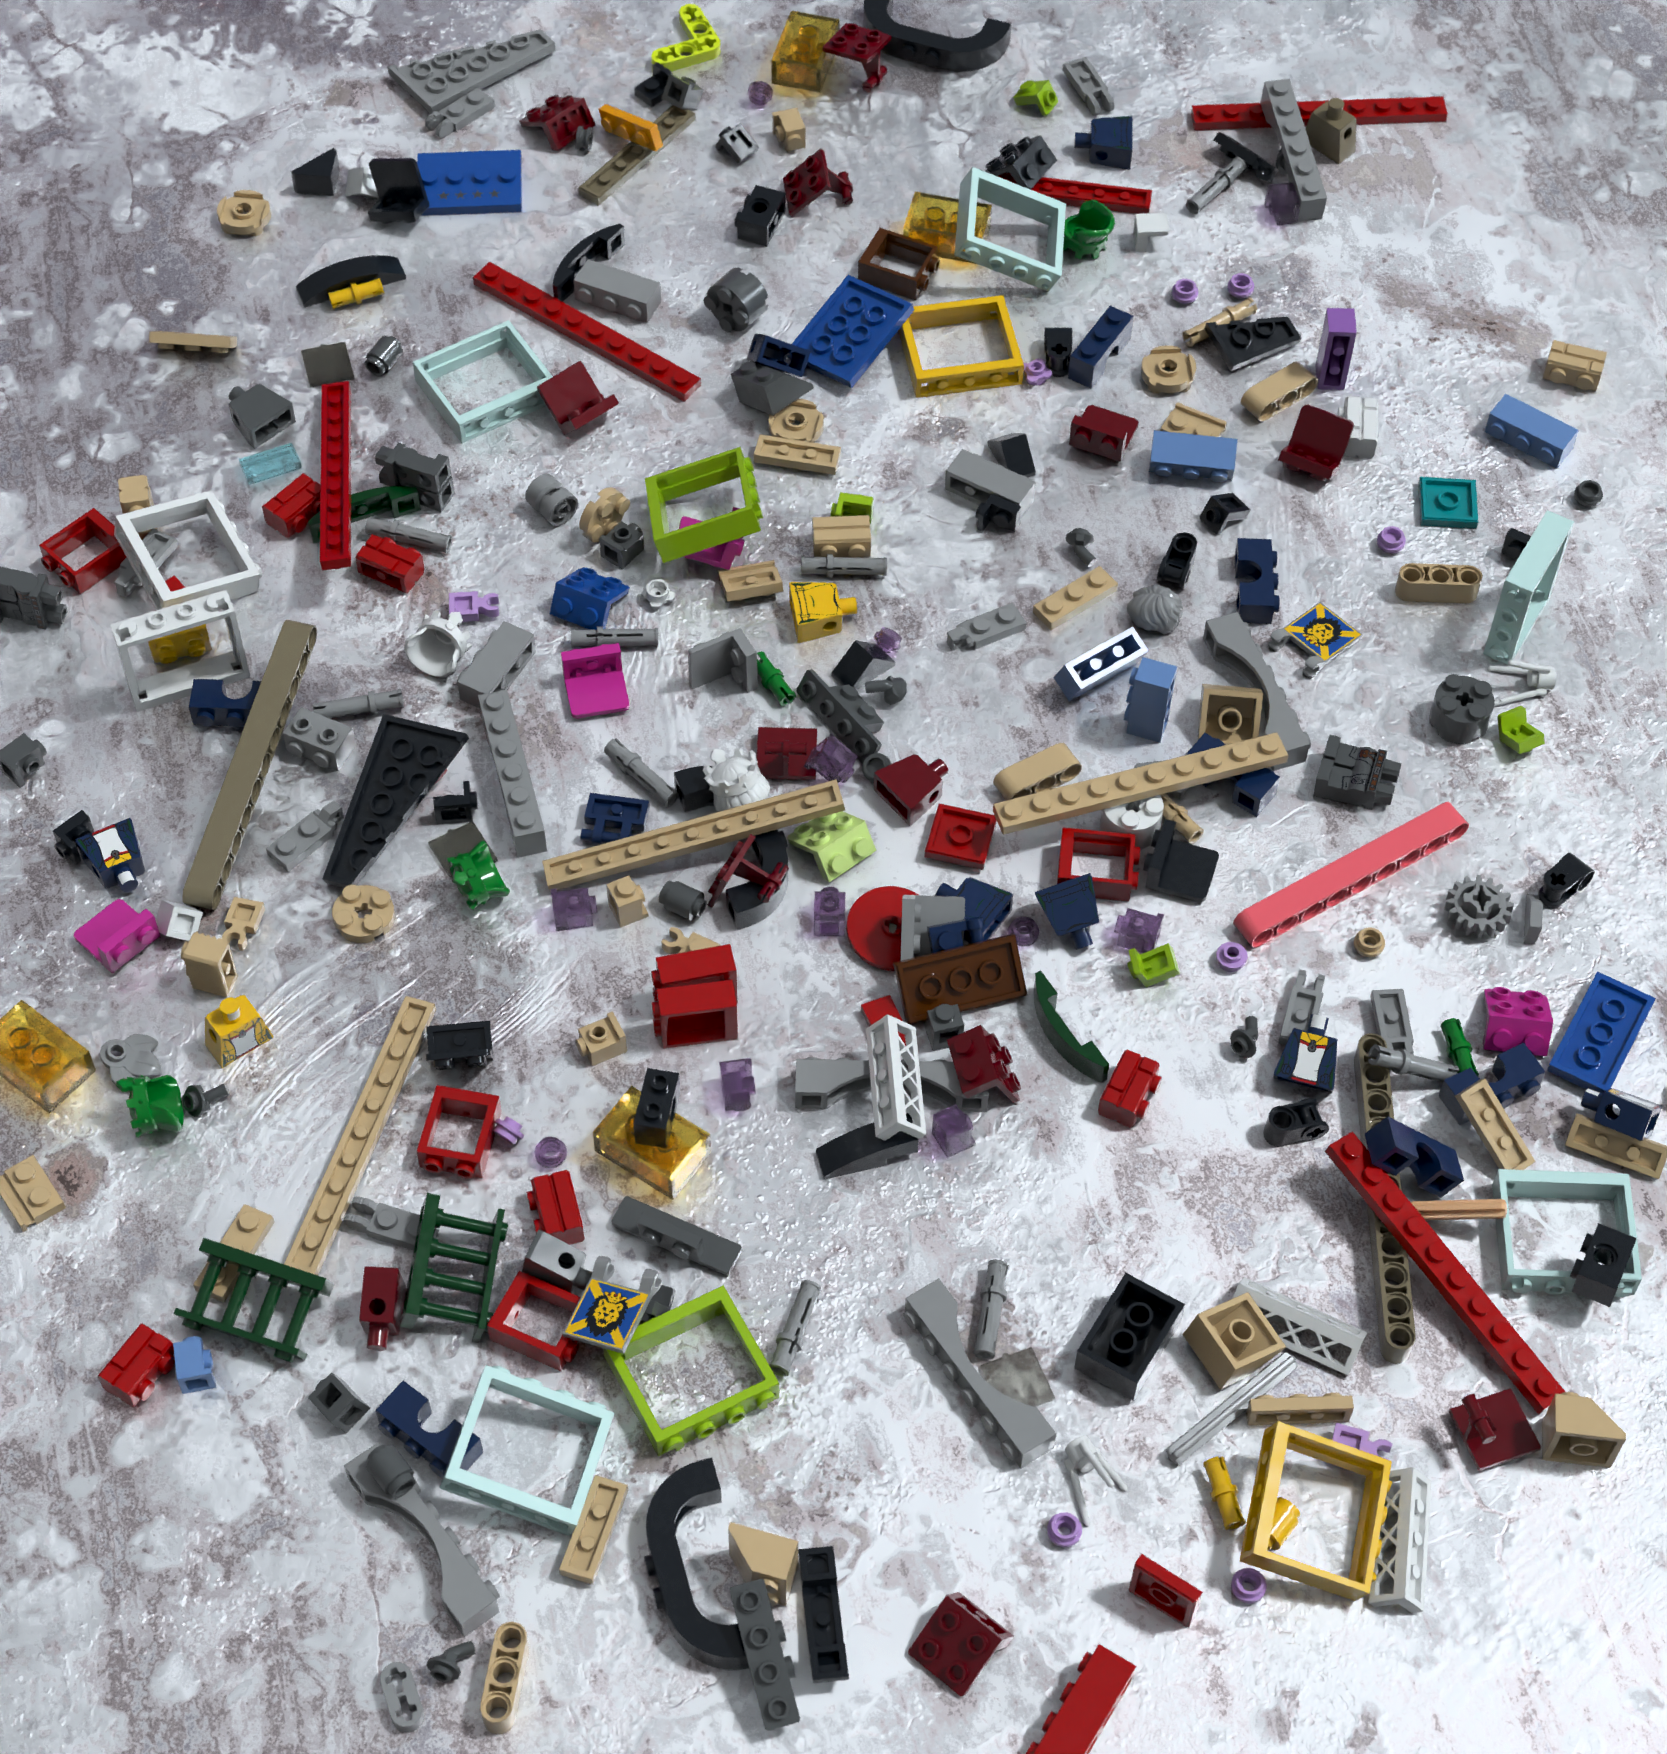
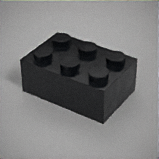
M1125 1273L1077 1350L1074 1368L1134 1401L1180 1325L1185 1304Z

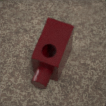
M913 754L874 772V791L911 826L941 798L943 787L941 778L948 774V767L939 758L928 765L918 755Z
M364 1267L359 1322L364 1332L368 1334L367 1349L385 1351L387 1350L388 1336L399 1335L406 1285L398 1268Z

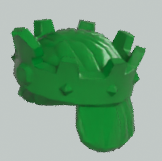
M1087 200L1082 203L1079 213L1065 220L1063 251L1070 248L1076 252L1074 258L1081 259L1083 254H1092L1093 259L1099 258V252L1106 250V242L1109 241L1107 237L1115 226V219L1111 211L1104 204L1095 200Z
M480 841L469 853H458L455 857L447 858L448 863L452 865L450 867L451 874L453 875L452 882L457 885L459 892L468 898L466 903L473 911L479 905H485L490 898L505 897L510 893V889L506 887L501 879L485 841Z
M141 1075L137 1078L127 1077V1079L122 1078L117 1081L116 1086L121 1091H130L126 1104L133 1119L130 1121L133 1129L138 1128V1131L135 1133L137 1138L148 1133L159 1132L160 1129L172 1132H180L182 1130L184 1122L183 1105L176 1079L170 1075L155 1079Z

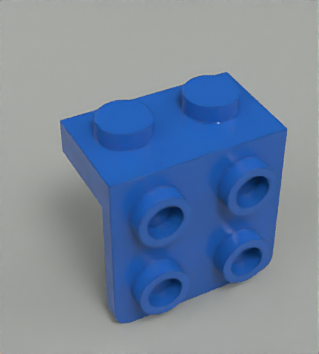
M580 568L556 582L549 614L590 630L597 629L599 626H603V629H606L611 604L627 595L629 586L622 584L620 579L614 577L606 578L598 575L591 568Z

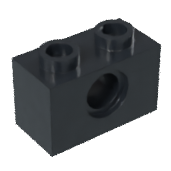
M756 185L752 193L746 196L742 212L739 211L736 215L734 225L737 227L738 239L767 247L786 212V193Z
M647 1068L633 1123L635 1144L667 1149L680 1096L679 1073Z
M1598 1223L1594 1235L1586 1234L1580 1252L1586 1254L1584 1260L1577 1258L1570 1274L1571 1278L1576 1279L1572 1292L1611 1307L1637 1238Z

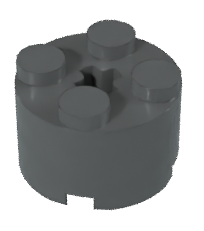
M732 268L708 289L707 296L703 299L704 305L711 310L719 321L720 327L728 333L732 330H745L768 309V305L765 304L768 295L763 284L752 273L746 275L740 272L742 268Z
M1451 674L1446 677L1445 681L1436 690L1429 715L1431 726L1433 727L1434 725L1442 739L1455 744L1471 743L1472 739L1477 737L1480 739L1484 736L1495 704L1491 685L1488 682L1468 676Z

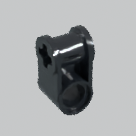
M1045 328L1044 352H1046V367L1052 371L1053 377H1063L1069 373L1070 355L1072 352V328Z
M1182 532L1172 538L1168 551L1161 561L1157 581L1164 579L1180 585V588L1185 589L1195 561L1197 540L1192 534Z
M1571 852L1567 853L1555 866L1545 873L1543 878L1544 885L1538 892L1539 900L1547 908L1561 907L1590 883L1595 871Z
M1308 1098L1296 1103L1274 1107L1269 1112L1264 1127L1263 1136L1265 1140L1272 1146L1283 1147L1288 1144L1305 1140L1311 1141L1324 1136L1329 1131V1126L1327 1122L1322 1120L1318 1111V1100Z

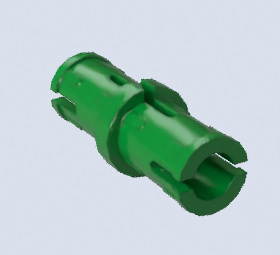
M758 652L757 655L760 660L757 659V673L762 679V685L765 689H770L781 706H787L788 703L785 698L792 703L796 698L795 692L791 690L783 679L784 675L781 670L776 669L764 652Z
M1456 1018L1445 1020L1441 1023L1440 1027L1447 1042V1055L1452 1059L1454 1065L1459 1068L1457 1073L1471 1067L1478 1076L1479 1073L1471 1055L1473 1049L1470 1042L1466 1041L1460 1020H1456Z

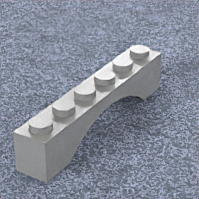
M1290 79L1264 82L1260 104L1265 120L1274 129L1282 148L1288 174L1290 199L1296 220L1299 222L1322 219L1327 196Z
M1238 612L1206 620L1203 640L1213 659L1235 671L1252 688L1261 689L1263 692L1262 707L1266 720L1264 735L1277 732L1289 755L1287 763L1271 766L1272 770L1275 771L1306 762L1308 749L1311 747L1309 735L1307 732L1302 731L1295 710L1290 709L1284 689L1278 687L1272 667L1265 663L1260 645L1258 643L1255 644L1251 637L1248 623L1243 622Z
M507 689L478 695L481 720L495 763L517 858L546 852L545 830Z
M816 1057L796 1059L795 1108L828 1109L838 1101L855 1093L871 1090L869 1060H851L849 1058L828 1060ZM904 1059L901 1060L902 1064L908 1071V1065L906 1064ZM942 1059L919 1061L923 1094L943 1102L954 1111L987 1112L989 1089L967 1099L962 1093L953 1062H947ZM903 1083V1088L908 1090L906 1085Z
M938 1278L906 1297L904 1318L912 1330L917 1329L922 1335L923 1344L929 1354L932 1356L936 1355L942 1362V1369L946 1377L951 1382L956 1381L962 1389L961 1394L966 1404L970 1408L975 1407L980 1413L981 1422L989 1434L994 1433L1000 1440V1446L1004 1455L1010 1461L1015 1460L1022 1469L1054 1448L1056 1432L1037 1407L1018 1402L1002 1394L976 1371L967 1357L959 1337L957 1323L958 1303Z
M378 1442L344 1465L347 1478L367 1505L382 1508L401 1516L414 1525L430 1542L441 1564L443 1579L441 1599L444 1610L461 1634L466 1637L499 1613L497 1599L500 1595L489 1579L483 1582L477 1574L480 1568L474 1558L469 1553L463 1555L457 1546L460 1544V1541L454 1531L449 1526L444 1529L439 1523L438 1519L441 1517L430 1500L424 1503L418 1495L421 1489L417 1482L409 1492L399 1498H393L391 1494H385L366 1469V1464L369 1460L368 1455L381 1445Z

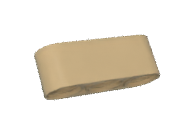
M1294 362L1249 388L1242 396L1241 404L1260 422H1263L1310 395L1315 390L1318 379L1301 363Z
M1409 563L1400 568L1395 593L1398 598L1404 601L1471 603L1477 598L1483 575L1478 568L1470 565Z
M1058 743L1001 770L995 776L993 784L1007 801L1054 789L1065 784L1081 772L1082 765L1065 743Z
M516 1622L502 1624L495 1633L480 1704L485 1728L490 1733L496 1735L508 1732L515 1723L529 1655L527 1633L524 1627ZM511 1638L521 1641L515 1648L508 1649L503 1646ZM508 1672L514 1675L513 1679L507 1683L496 1681L497 1677L502 1673ZM496 1707H502L507 1710L503 1717L492 1718L489 1716V1713Z

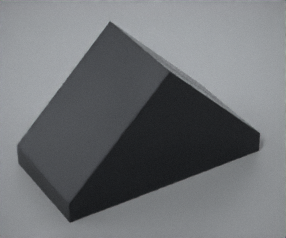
M332 148L291 171L294 191L297 194L334 196L340 171L337 151Z
M1011 433L988 440L987 445L999 465L1026 477L1035 476L1036 471L1026 433Z
M855 640L833 670L832 677L840 685H850L857 690L864 686L866 681H872L894 667L895 661L878 644Z

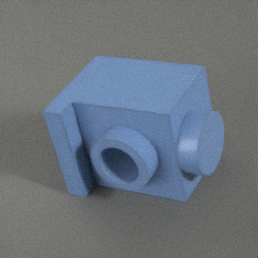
M192 1336L185 1338L181 1342L173 1343L176 1376L182 1394L217 1388L212 1372L213 1360L211 1350H204L202 1338Z

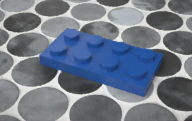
M1597 971L1547 1071L1584 1089L1589 1088L1603 1094L1612 1087L1656 998Z

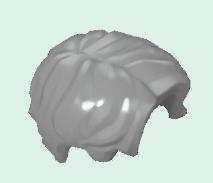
M1155 584L1133 592L1134 598L1129 601L1127 612L1137 628H1143L1148 631L1158 630L1161 634L1166 635L1173 632L1181 621L1183 606L1178 594L1170 588Z

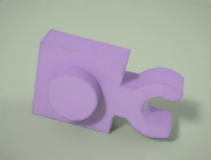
M478 591L449 593V614L450 612H460L463 619L462 622L479 621V614H484L488 617L499 616V607L490 606L492 604H499L498 594L489 593L481 598H478Z
M1339 1423L1335 1424L1332 1436L1333 1441L1379 1456L1377 1451L1389 1453L1392 1447V1443L1388 1440L1368 1441L1369 1431Z

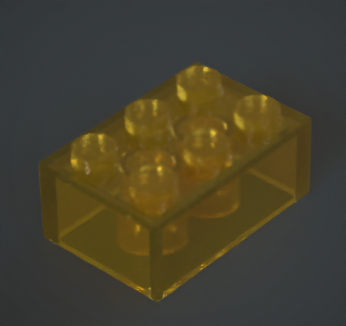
M791 10L771 60V84L820 93L835 56L822 52V47L840 30V19Z
M914 192L904 224L903 235L938 246L937 257L973 263L954 255L959 199ZM977 202L974 236L986 241L991 228V204Z
M23 1000L18 1002L0 1019V1076L49 1114L96 1071L90 1052Z
M631 1086L593 1131L594 1150L674 1200L711 1154L710 1134L675 1113L667 1149L635 1144L633 1123L641 1091Z

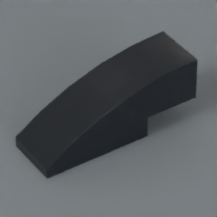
M906 1113L907 1121L913 1123L910 1114ZM873 1122L818 1147L816 1155L823 1179L825 1180L886 1166L887 1159L918 1152L919 1139L899 1131L884 1141L875 1136V1125Z

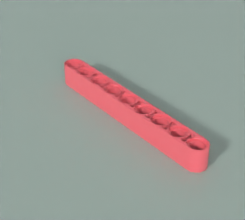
M1450 802L1442 803L1244 909L1236 916L1233 925L1251 947H1259L1454 842L1468 830L1469 823Z

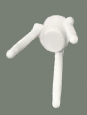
M1509 660L1508 665L1514 667L1493 665L1488 667L1489 671L1527 675L1528 686L1534 688L1531 691L1495 700L1494 706L1534 696H1546L1547 690H1553L1556 684V671L1550 665H1536Z
M1081 1436L1066 1446L1065 1451L1069 1458L1064 1461V1464L1070 1473L1083 1524L1088 1527L1090 1526V1519L1077 1469L1085 1473L1095 1468L1110 1488L1114 1486V1482L1122 1491H1127L1128 1486L1103 1458L1099 1449L1094 1447L1089 1437Z

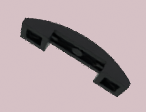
M622 224L612 225L591 234L568 252L559 264L553 279V294L555 298L563 302L574 292V279L587 259L595 261L599 256H602L609 260L625 246L624 226Z
M384 255L362 256L332 264L313 273L296 285V290L305 308L330 301L329 292L351 287L350 284L356 283L359 285L380 278L383 286L406 279V274L398 257Z
M833 1546L798 1549L806 1634L813 1683L849 1680Z

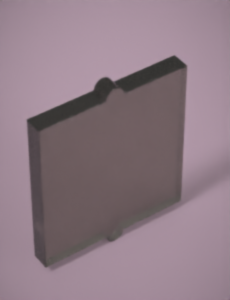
M345 342L331 345L321 344L320 347L301 350L310 388L322 386V384L354 379Z
M473 821L454 830L449 829L448 833L428 842L429 847L451 880H453V875L450 871L452 865L448 863L447 858L455 857L458 853H469L480 841L486 842ZM488 845L493 862H498L496 855Z
M1032 1347L1010 1355L1004 1353L1002 1358L980 1365L983 1375L990 1385L1018 1402L1036 1407L1055 1400V1396Z

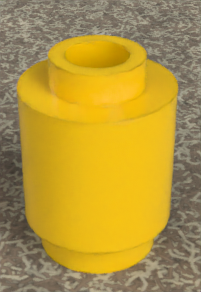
M1282 1497L1277 1498L1267 1551L1270 1549L1279 1550L1298 1525V1517L1300 1516L1298 1508Z

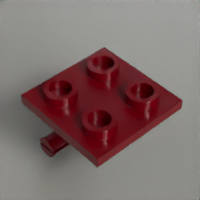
M846 23L822 47V52L861 62L867 75V80L862 83V88L864 91L870 92L874 86L880 85L883 77L888 73L886 72L888 69L884 65H880V51L891 40V35L881 33L879 30L863 28L854 23Z
M822 149L809 156L803 163L783 177L788 212L792 217L826 191L840 194L844 205L853 203L851 194L853 192V185L849 181L848 173L843 171L836 175L828 169L825 152Z
M758 727L757 765L761 774L766 779L816 780L817 728Z
M750 834L745 843L741 841L737 843L727 862L721 868L708 890L712 897L707 905L713 908L733 875L763 885L757 897L761 901L764 894L768 892L763 900L764 903H768L774 892L782 887V879L789 870L788 866L785 864L782 871L778 873L784 864L778 862L773 872L768 874L745 860L744 856L756 838Z
M1511 1388L1480 1399H1476L1475 1394H1469L1462 1398V1405L1449 1409V1413L1478 1471L1540 1451L1542 1448Z

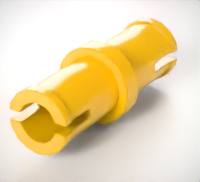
M380 278L359 285L353 283L350 284L351 287L328 293L333 310L355 302L358 305L362 303V300L385 295Z
M1218 1456L1206 1460L1203 1466L1206 1469L1213 1490L1210 1492L1212 1501L1217 1502L1224 1523V1529L1232 1530L1243 1526L1246 1520L1243 1517L1236 1496L1238 1489L1231 1482L1225 1458Z

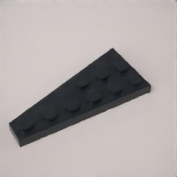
M383 714L322 879L325 883L343 888L348 885L359 884L468 741L469 737L466 733Z

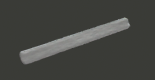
M1288 1352L1282 1353L1170 1445L1166 1450L1168 1458L1176 1465L1182 1464L1246 1411L1250 1399L1265 1395L1292 1373L1298 1366L1295 1357Z

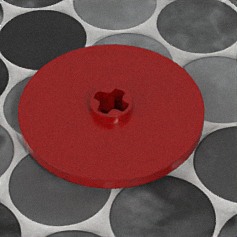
M883 886L872 889L860 896L849 911L846 924L849 943L854 952L871 966L882 970L894 971L893 963L901 961L903 895H919L906 888ZM890 924L896 925L895 933L889 932Z

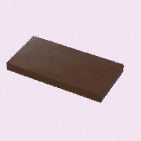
M1015 934L1000 936L893 963L905 1022L908 1024L926 1021L927 1011L941 1004H958L959 1010L962 1012L1028 995Z

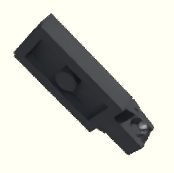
M1218 132L1215 136L1214 141L1221 145L1219 148L1221 152L1229 157L1235 154L1244 160L1247 169L1252 170L1254 168L1256 170L1258 178L1272 183L1279 169L1230 136Z

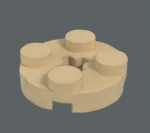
M256 191L233 192L234 197L228 200L224 197L217 206L218 220L223 232L227 234L258 236L263 233V228L271 219L268 200H264L263 195Z
M1165 345L1155 347L1147 357L1146 355L1144 356L1141 376L1148 385L1149 391L1153 393L1187 392L1191 388V383L1194 381L1196 373V362L1189 353L1186 356L1181 353V348ZM1165 367H1170L1172 371H1165L1164 369Z
M798 398L775 415L769 414V431L774 437L815 443L824 429V416L822 412L820 413L816 409V405L813 402ZM795 420L800 421V425H793L791 423H794Z
M613 487L605 488L597 493L600 498L595 503L590 501L581 515L579 528L584 531L582 535L592 542H599V538L602 535L606 536L618 525L630 506V500Z
M348 885L334 902L332 917L335 927L346 940L355 943H369L375 941L374 937L382 933L384 936L390 931L395 921V910L388 891L371 885ZM368 910L371 915L366 914L364 918H359L358 912Z

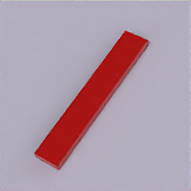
M1003 173L997 176L1017 184L1010 173ZM1041 177L1030 189L1066 203L1069 206L1081 207L1085 201L1095 200L1104 204L1110 211L1135 214L1149 213L1152 190Z

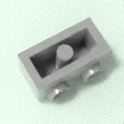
M302 707L283 732L286 750L292 755L304 757L314 761L320 767H329L336 771H339L356 746L352 727Z

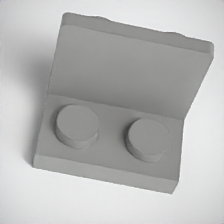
M741 628L723 633L715 639L699 643L688 650L689 682L692 689L731 673L737 684L741 683L747 693L758 689L757 652Z
M903 895L901 961L931 954L927 927L963 920L965 916V898L960 896ZM961 931L964 945V931Z

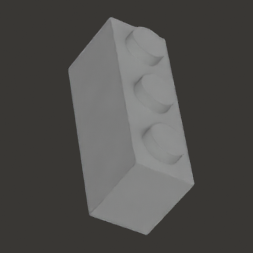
M587 259L574 279L576 300L646 323L649 322L661 303L660 282Z
M964 449L960 451L946 470L945 489L979 505L982 502L985 503L989 496L993 494L1022 506V517L1034 501L1035 481Z
M506 621L497 630L492 631L484 648L476 652L470 666L458 676L457 686L460 700L479 708L478 695L508 690L536 653L534 634Z

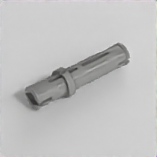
M1235 157L1225 168L1217 170L1214 177L1186 201L1187 209L1193 214H1198L1223 189L1230 188L1234 180L1246 170L1247 166L1244 160Z
M373 516L368 517L366 522V534L389 537L395 543L401 541L448 553L451 548V535L403 525L399 520L391 522L374 518Z
M827 554V557L801 556V574H826L827 577H833V574L887 576V557H833V554Z
M599 626L597 629L592 630L571 629V648L597 647L603 644L616 643L627 647H658V628L603 629V626Z
M401 689L381 693L369 691L368 695L313 703V711L330 719L370 712L372 715L378 714V711L404 708Z
M617 738L607 743L604 753L620 766V770L624 774L631 775L666 808L676 802L679 793L642 762L640 755L629 751Z
M1376 1044L1371 1047L1368 1057L1376 1058L1368 1059L1371 1065L1389 1068L1396 1074L1408 1073L1442 1083L1445 1079L1458 1074L1451 1071H1459V1068L1455 1065L1415 1056L1401 1048L1399 1050H1392Z
M997 1259L988 1261L985 1286L981 1288L980 1293L983 1300L976 1344L973 1351L976 1357L985 1360L995 1357L1002 1303L1007 1299L1005 1284L1009 1265H1007V1262Z
M804 1280V1282H801L784 1330L776 1338L777 1348L769 1366L777 1376L786 1377V1375H789L796 1352L801 1351L803 1346L801 1339L818 1295L821 1292L820 1285L813 1281Z

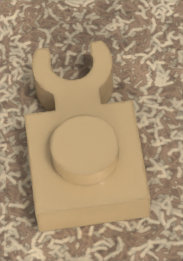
M234 897L224 920L227 930L222 935V941L227 939L228 943H230L233 939H239V950L244 951L248 943L246 933L256 934L265 911L264 903Z
M671 927L669 932L670 937L676 939V941L669 942L665 939L661 941L662 949L670 954L720 946V944L695 932H692L689 938L684 937L683 932L675 927Z

